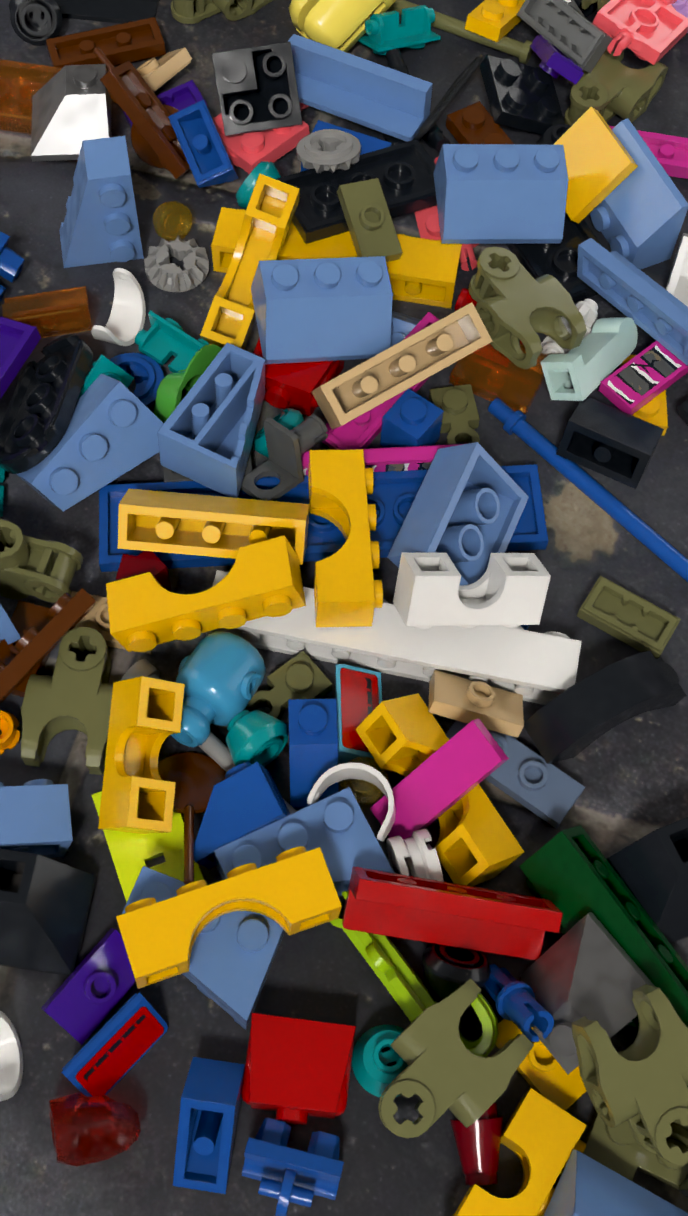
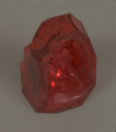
M82 1092L49 1100L48 1103L57 1163L78 1167L108 1160L127 1150L137 1140L141 1132L138 1113L129 1104L116 1102L106 1095L87 1097Z

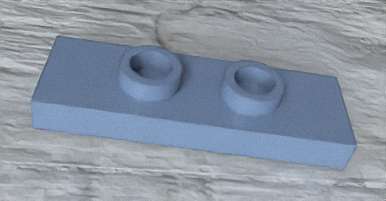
M456 720L446 733L449 740L463 729L467 723ZM488 730L509 759L485 779L557 829L581 796L585 787L553 764H547L544 758L512 736Z

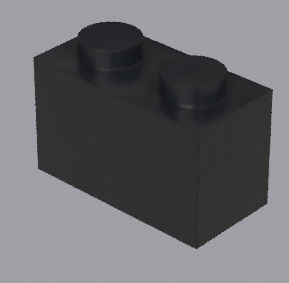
M587 397L584 401H580L569 419L556 455L636 489L650 463L664 429Z

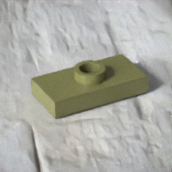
M375 178L339 185L337 194L357 257L385 256L386 262L400 259L403 252L379 179Z
M601 575L577 614V617L636 650L640 652L651 651L655 659L660 657L681 620Z

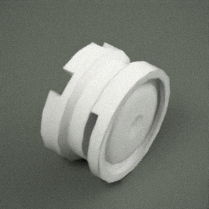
M427 829L413 831L412 837L402 839L399 835L387 838L386 845L389 864L395 874L444 882L436 848L432 849L429 844L426 845V842L432 841Z

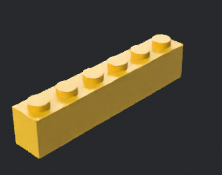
M221 207L211 243L213 271L227 272L241 232L245 209ZM291 222L278 260L357 257L349 231L305 244L293 222ZM397 234L403 253L400 259L386 262L393 300L451 309L462 244H441V240Z

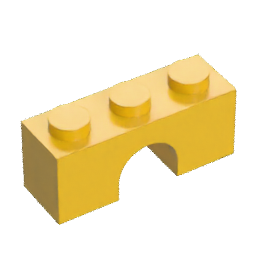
M144 676L113 682L98 829L138 834L171 832L176 782L161 779L158 770V758L165 739L169 735L180 733L185 684Z
M530 1088L522 1096L501 1132L500 1143L517 1155L523 1167V1182L519 1191L511 1198H498L489 1194L477 1184L469 1187L453 1216H543L555 1191L553 1185L562 1169L565 1168L572 1150L575 1149L583 1153L587 1144L580 1140V1137L587 1125Z

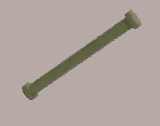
M396 0L387 11L396 10L401 15L402 9L420 5L406 0ZM434 11L435 21L431 23L432 27L518 57L520 63L528 64L533 53L530 47L532 41L526 40L523 43L504 36L497 43L466 30L465 21Z

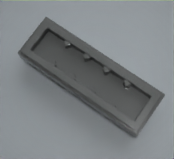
M525 0L517 13L522 20L589 73H591L613 39L565 0Z

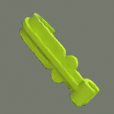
M348 891L342 892V896L345 898V900L347 898ZM341 908L338 919L332 920L330 923L344 930L412 1023L425 1009L436 1004L437 1001L388 936L345 929L342 925L344 910ZM479 993L471 1005L482 1024V1036L476 1041H470L465 1039L460 1032L459 1034L466 1049L477 1056L487 1057L495 1048L499 1035L498 1019L489 1002Z

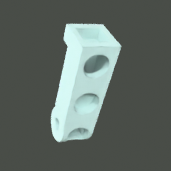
M629 317L599 318L594 323L591 333L583 338L580 346L571 349L566 354H549L540 363L551 400L584 401L600 385L601 381L607 378L636 348L638 332L634 320Z

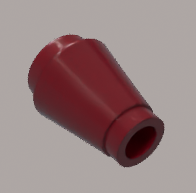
M495 1102L468 1128L456 1117L450 1119L462 1170L465 1174L466 1185L498 1183L497 1171L503 1116H497V1104Z

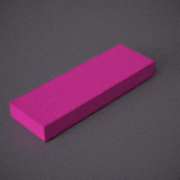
M480 719L472 720L392 789L396 816L394 824L388 833L389 837L399 835L402 839L412 837L413 831L425 829L509 759ZM385 795L370 807V810L381 826L388 812V800Z

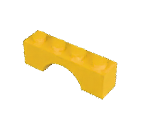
M259 173L244 214L241 232L224 280L212 301L200 334L201 339L221 348L228 342L245 350L256 320L251 293L255 272L259 261L278 260L299 203V188Z
M363 449L309 450L308 489L310 513L332 522L346 539L345 544L336 553L315 562L314 604L316 627L372 626L374 608H382L383 605L382 580H374L373 569H379V542L370 540V531H376V504H368L367 495L373 494V468H365Z
M285 535L240 547L235 563L229 573L215 586L200 593L186 595L170 592L164 589L150 572L106 583L110 634L128 652L150 651L158 644L173 640H192L204 632L219 628H238L243 626L246 621L265 616L280 617L290 613L292 609L306 606L299 559Z
M419 693L382 701L355 729L380 769L394 771L405 777L449 741V738L433 714L428 712V707ZM479 784L438 817L440 835L434 848H436L439 861L454 884L473 887L495 878L524 853V850Z
M304 846L291 848L277 855V862L257 868L256 863L244 864L230 870L226 874L227 879L210 885H207L205 880L194 881L177 889V896L160 902H156L154 897H150L126 906V913L116 916L137 988L140 989L188 972L192 948L198 935L210 922L224 914L236 911L260 913L278 923L289 936L338 919L342 905L321 848L318 847L310 851H306Z

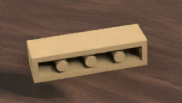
M471 302L311 392L333 430L493 341L474 304Z

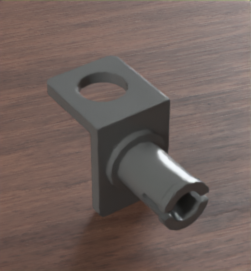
M314 414L309 415L306 420L291 430L270 417L263 421L269 460L244 476L241 485L242 491L256 500L276 501L304 481L301 455L328 437L325 423ZM267 476L276 477L280 480L276 487L268 490L260 489L255 485L259 479Z

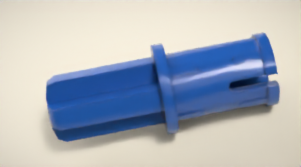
M496 964L489 965L491 975L482 988L496 1002L498 1014L505 1020L512 1021L531 1042H539L538 1035L531 1027H534L544 1039L548 1037L554 1027V1019L551 1013L535 1000L533 989L527 983L517 981L506 968H499Z

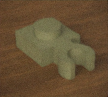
M471 384L430 389L429 402L444 411L440 433L449 432L446 445H453L457 442H465L467 444L479 443V435L474 429L478 428L480 418Z
M301 651L267 676V684L271 690L257 691L247 705V710L252 712L259 706H267L271 709L269 715L280 720L281 712L288 708V699H321L332 691V683L304 651Z

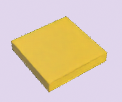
M590 107L553 144L564 146L568 174L565 212L572 221L578 224L638 167L599 111L593 107Z

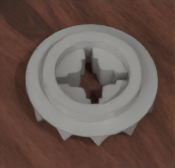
M323 129L315 131L299 141L296 148L297 160L302 162L303 168H315L317 173L322 171L334 173L337 169L348 170L350 164L359 162L361 144L352 134L337 129Z
M179 235L173 241L161 238L157 247L149 246L148 256L144 259L145 273L149 281L161 290L168 292L191 290L200 285L209 272V259L205 247H199L194 238L188 241H183ZM170 257H176L179 261L183 260L184 270L182 271L180 266L177 267L175 263H170Z

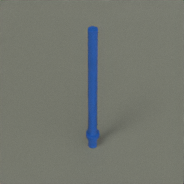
M496 398L491 402L487 410L504 424L503 430L506 433L517 435L688 582V559L576 463L556 455L558 448L526 421L527 416L522 411H514L500 398Z

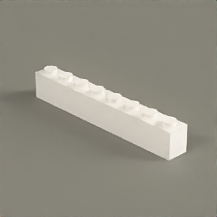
M217 570L213 586L219 583L229 572ZM303 587L306 606L292 609L290 613L284 616H265L246 621L243 626L238 628H219L206 632V636L216 631L230 632L245 639L255 648L295 656L304 651L310 659L335 664H346L426 682L430 681L434 670H438L472 681L485 682L490 686L523 695V701L546 705L559 694L575 685L582 642L570 639L566 634L550 631L543 634L524 630L521 626L506 628L500 625H478L472 629L458 626H433L430 629H418L406 626L395 605L388 603L385 599H383L382 608H374L372 626L316 627L314 589Z

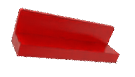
M353 866L342 925L348 930L537 960L541 955L545 931L559 933L563 912L548 899Z

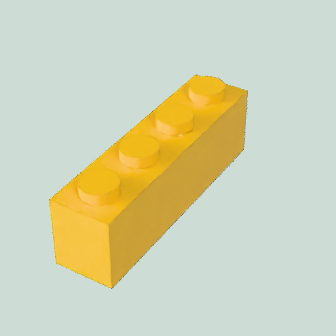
M129 488L120 501L118 508V549L236 559L240 547L285 535L298 556L299 565H303L307 548L310 504Z

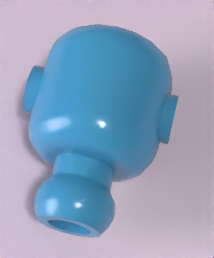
M216 631L204 636L191 655L186 656L181 661L175 682L185 684L181 731L180 733L171 734L176 741L193 748L202 745L210 734V724L228 726L229 722L238 713L245 710L266 674L264 660L252 644L230 632Z

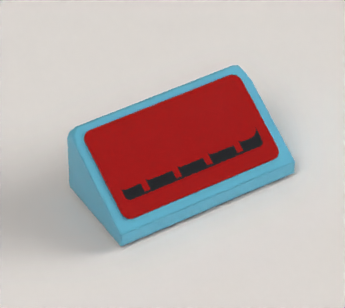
M336 664L335 698H337L338 763L376 762L355 729L382 702L381 672L346 664Z

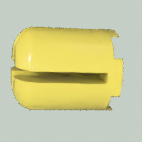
M292 0L289 6V13L293 25L302 37L348 52L366 33L365 21L370 19L373 14L385 13L396 0Z

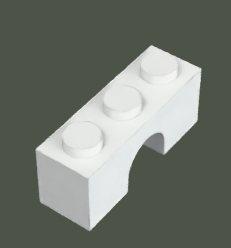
M402 552L393 603L405 625L418 629H430L433 626H458L472 629L478 625H500L506 628H517L521 625H539L551 575L534 553H491L484 575L472 584L460 585L461 574L447 553Z

